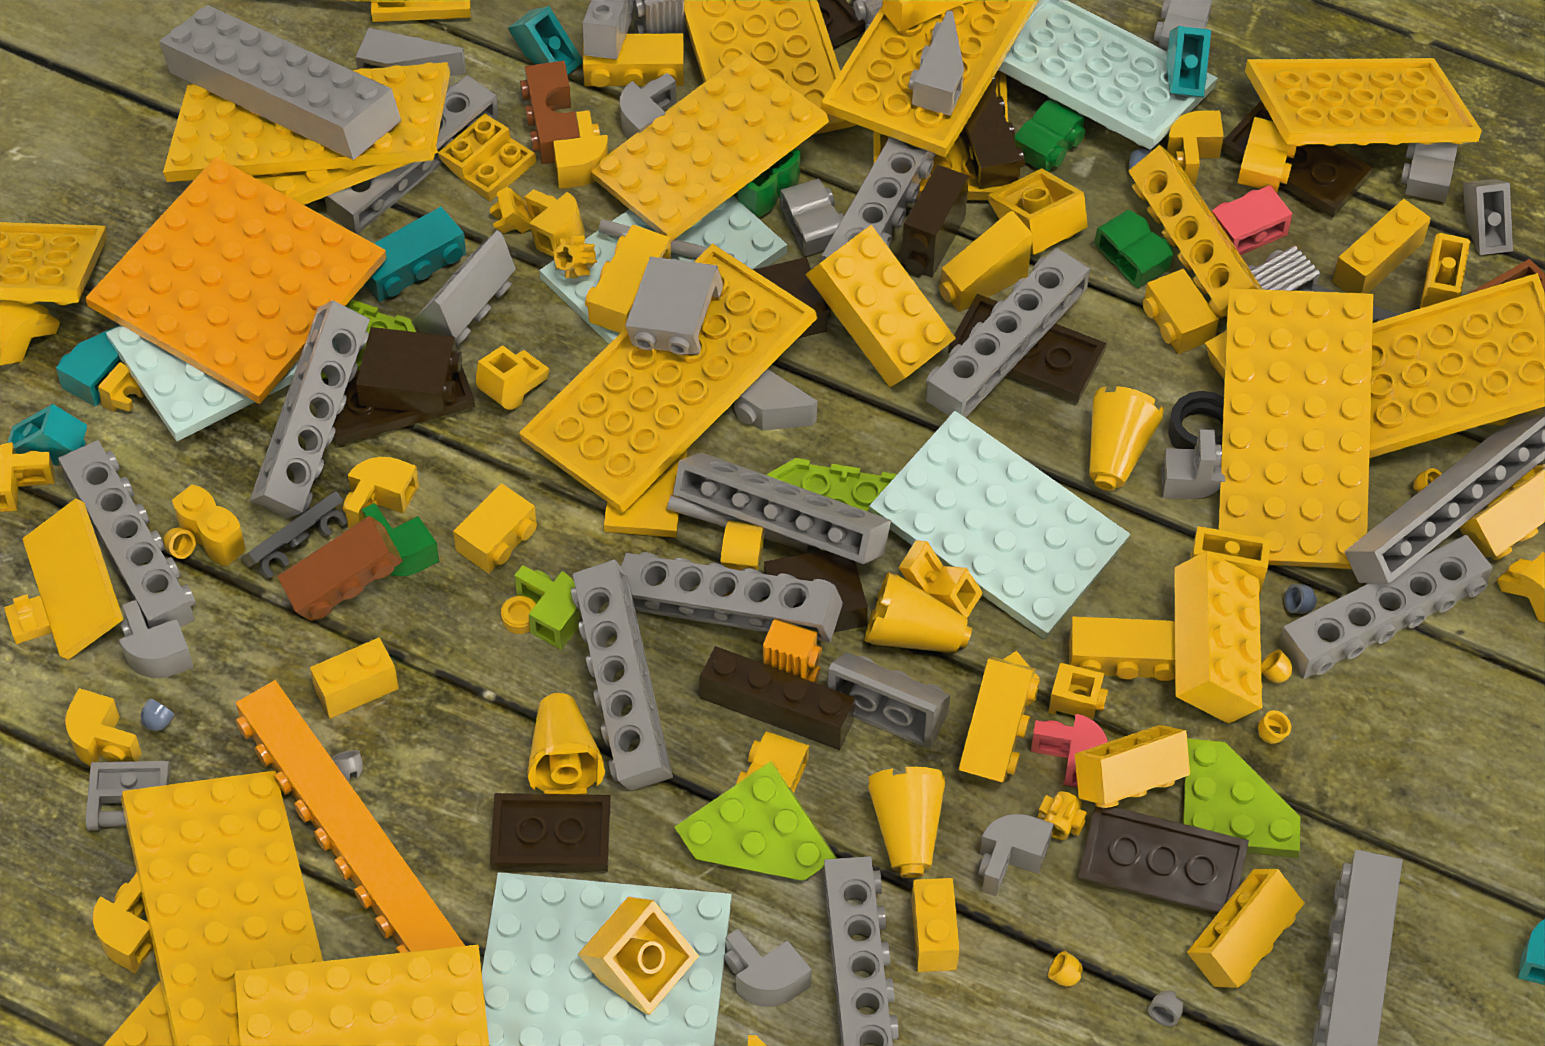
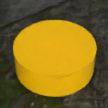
M514 596L506 600L501 608L503 626L514 634L530 632L529 613L536 603L526 596Z

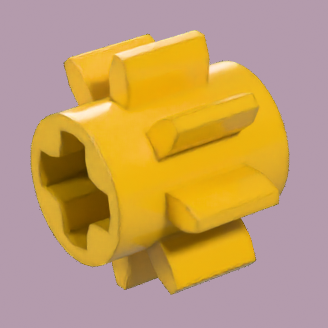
M584 235L560 238L561 245L553 251L556 270H566L565 278L567 279L589 276V269L594 263H597L594 250L595 245L584 243Z
M1060 791L1056 793L1054 799L1045 795L1038 809L1039 814L1037 818L1054 824L1052 838L1065 840L1068 838L1069 833L1079 836L1085 823L1084 819L1087 812L1081 810L1083 803L1078 797L1071 793Z

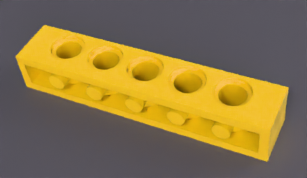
M1159 145L1128 171L1136 182L1132 185L1133 190L1143 201L1147 200L1150 206L1147 208V211L1158 224L1162 223L1165 229L1162 231V234L1173 247L1177 246L1181 252L1177 254V257L1189 271L1193 269L1196 274L1192 278L1194 283L1205 295L1207 293L1210 295L1212 300L1208 304L1219 318L1227 317L1229 288L1264 290L1175 157Z

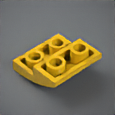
M483 114L438 152L439 158L456 176L489 202L497 196L498 191L512 184L537 162L535 152L512 139L509 128L487 114Z

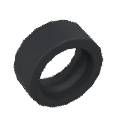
M1196 391L1179 398L1172 408L1168 435L1171 444L1176 449L1195 450L1198 437L1189 433L1183 427V419L1189 415L1200 413L1218 419L1223 425L1224 397L1215 392ZM1222 434L1215 437V444L1221 445V449Z

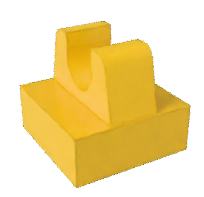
M508 186L498 191V202L490 208V213L497 219H500L493 223L494 228L501 233H507L516 229L523 234L530 230L529 222L532 220L526 201Z
M121 362L98 386L102 407L112 412L117 408L124 411H131L133 409L132 400L127 397L129 394H135L141 398L145 395L130 374L127 366Z
M28 594L13 598L14 604L4 607L16 644L52 633L40 596L29 599Z

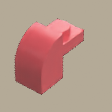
M1076 714L1074 727L1066 726L1054 720L1045 722L1036 720L1031 752L1068 758L1064 785L1078 787L1075 753L1107 743L1108 740L1101 727L1083 715Z

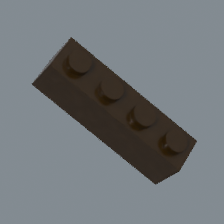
M995 76L959 134L979 190L1011 184L1019 180L1020 168L1025 166L1022 148L1016 147L1014 142L1015 131L1011 121L1007 122L1005 118L1004 100L1002 96H997L995 92Z
M717 646L714 647L700 675V699L837 750L841 749L854 721L855 697Z

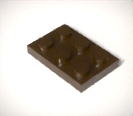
M495 793L490 853L491 870L608 871L611 795Z

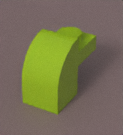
M522 565L514 575L516 594L529 597L536 603L529 613L530 633L562 650L576 632L580 622V609H577L571 593L575 583L563 571L555 581H552L546 573L540 570L533 571Z

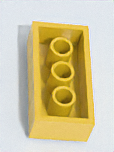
M872 225L868 226L805 274L889 387L908 377L956 339Z
M1205 551L1174 567L1176 697L1229 724L1262 709L1259 579L1215 554Z

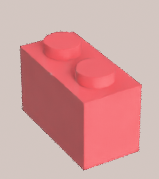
M1271 185L1260 190H1252L1232 202L1221 203L1212 210L1213 215L1240 255L1287 236L1292 219V212Z

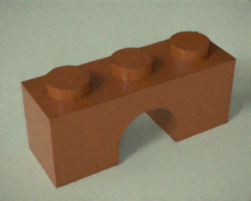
M565 61L525 66L526 80L520 81L523 101L529 100L530 103L529 106H525L528 126L534 125L535 131L530 132L533 152L539 151L542 164L555 163L553 141L580 138L575 111L567 113L554 112L559 109L571 108L570 85Z

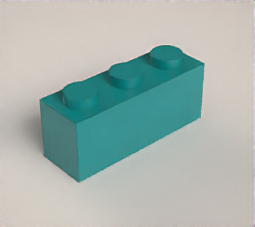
M442 206L374 243L386 250L387 259L364 285L378 302L390 296L398 295L406 287L419 280L428 278L433 272L448 264L457 262L462 256L466 255L464 232Z

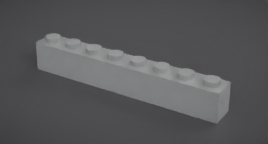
M1545 407L1516 415L1346 549L1344 552L1358 583H1391L1545 459Z

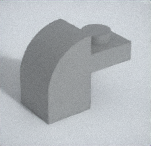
M668 73L648 82L642 89L632 81L622 91L620 96L621 129L627 139L637 132L641 133L657 117L665 115V109L676 103V81Z
M1200 429L1195 450L1165 449L1161 466L1162 498L1197 499L1209 496L1220 489L1221 482H1225V475L1221 474L1222 449L1221 445L1215 444V430Z
M137 600L122 604L126 619L121 621L120 624L125 637L119 639L124 658L131 669L146 677L164 678L194 668L188 646L177 619L147 629Z
M1023 814L1006 815L992 822L984 831L981 840L980 854L984 855L978 875L984 877L982 892L997 897L1009 864L1039 874L1051 842L1054 824Z
M739 929L725 937L724 959L729 968L736 974V992L746 1001L764 1007L778 1006L789 1002L811 987L812 969L788 940L764 957H761Z

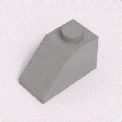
M1498 179L1463 182L1465 219L1477 254L1485 255L1513 251L1510 183Z
M766 369L734 401V413L743 422L753 424L762 431L812 426L817 421V400L769 369Z

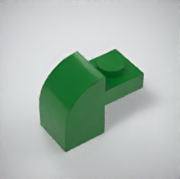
M375 503L362 509L364 519L371 516L384 525L403 562L394 567L390 575H413L439 562L437 542L419 516L392 529Z

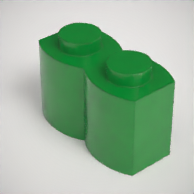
M1048 99L1037 110L1033 118L1029 119L1015 135V145L1022 148L1026 163L1037 169L1042 168L1049 171L1053 166L1058 167L1063 162L1067 151L1072 146L1076 147L1081 143L1085 135V129L1083 128L1084 116L1055 100Z
M794 148L738 191V202L743 204L757 218L771 211L776 205L778 197H780V190L798 184L800 180L801 151Z
M1128 209L1097 228L1094 240L1095 246L1109 262L1117 266L1121 274L1133 286L1140 288L1170 269L1173 258L1171 245L1166 239L1160 238L1157 234L1150 231L1149 224L1144 217Z

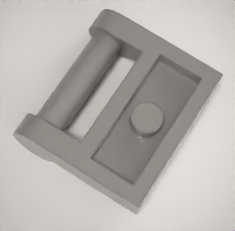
M169 761L91 762L86 809L87 830L100 831L101 827L127 826L124 811H101L102 804L122 803L121 794L125 790L169 785L171 771Z

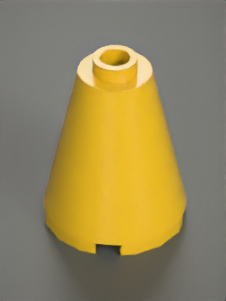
M1116 386L1115 392H1105L1106 387H1101L1095 391L1093 398L1089 477L1094 481L1096 487L1106 491H1114L1115 488L1124 486L1161 423L1164 414L1162 405L1159 409L1154 406L1155 399L1138 390Z
M889 572L886 574L876 597L878 600L875 609H872L864 638L865 642L872 645L956 653L959 647L966 648L972 632V627L967 626V617L899 575Z
M553 693L541 700L538 707L527 774L530 786L534 790L537 787L544 791V794H587V788L595 782L598 786L605 774L604 760L575 699L564 693Z
M905 767V773L894 776L893 768L873 773L868 777V788L892 870L900 872L902 878L924 876V871L932 866L945 789L944 775L942 776V771L928 767Z

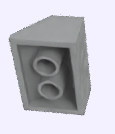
M496 230L476 248L411 322L419 330L428 334L454 336L456 346L471 332L467 325L472 319L479 322L491 309L487 302L494 295L497 299L500 298L512 284L508 278L516 268L503 234Z
M847 652L833 661L828 669V688L855 697L854 718L931 749L948 716L950 694L945 693L936 685H925L913 680L902 671H891L875 664L874 661L865 656L857 657Z

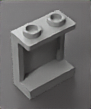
M650 256L625 325L632 345L643 350L658 349L671 351L678 355H699L701 346L698 335L712 297L720 298L723 289L718 266Z

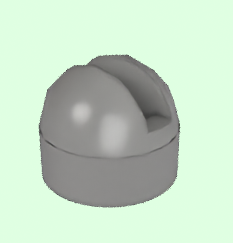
M349 750L331 757L347 781H350V773H352L355 779L360 776L363 770V761L359 750Z
M1162 991L1154 997L1148 1007V1012L1159 1024L1174 1026L1183 1013V1001L1181 998H1176V993L1173 991Z

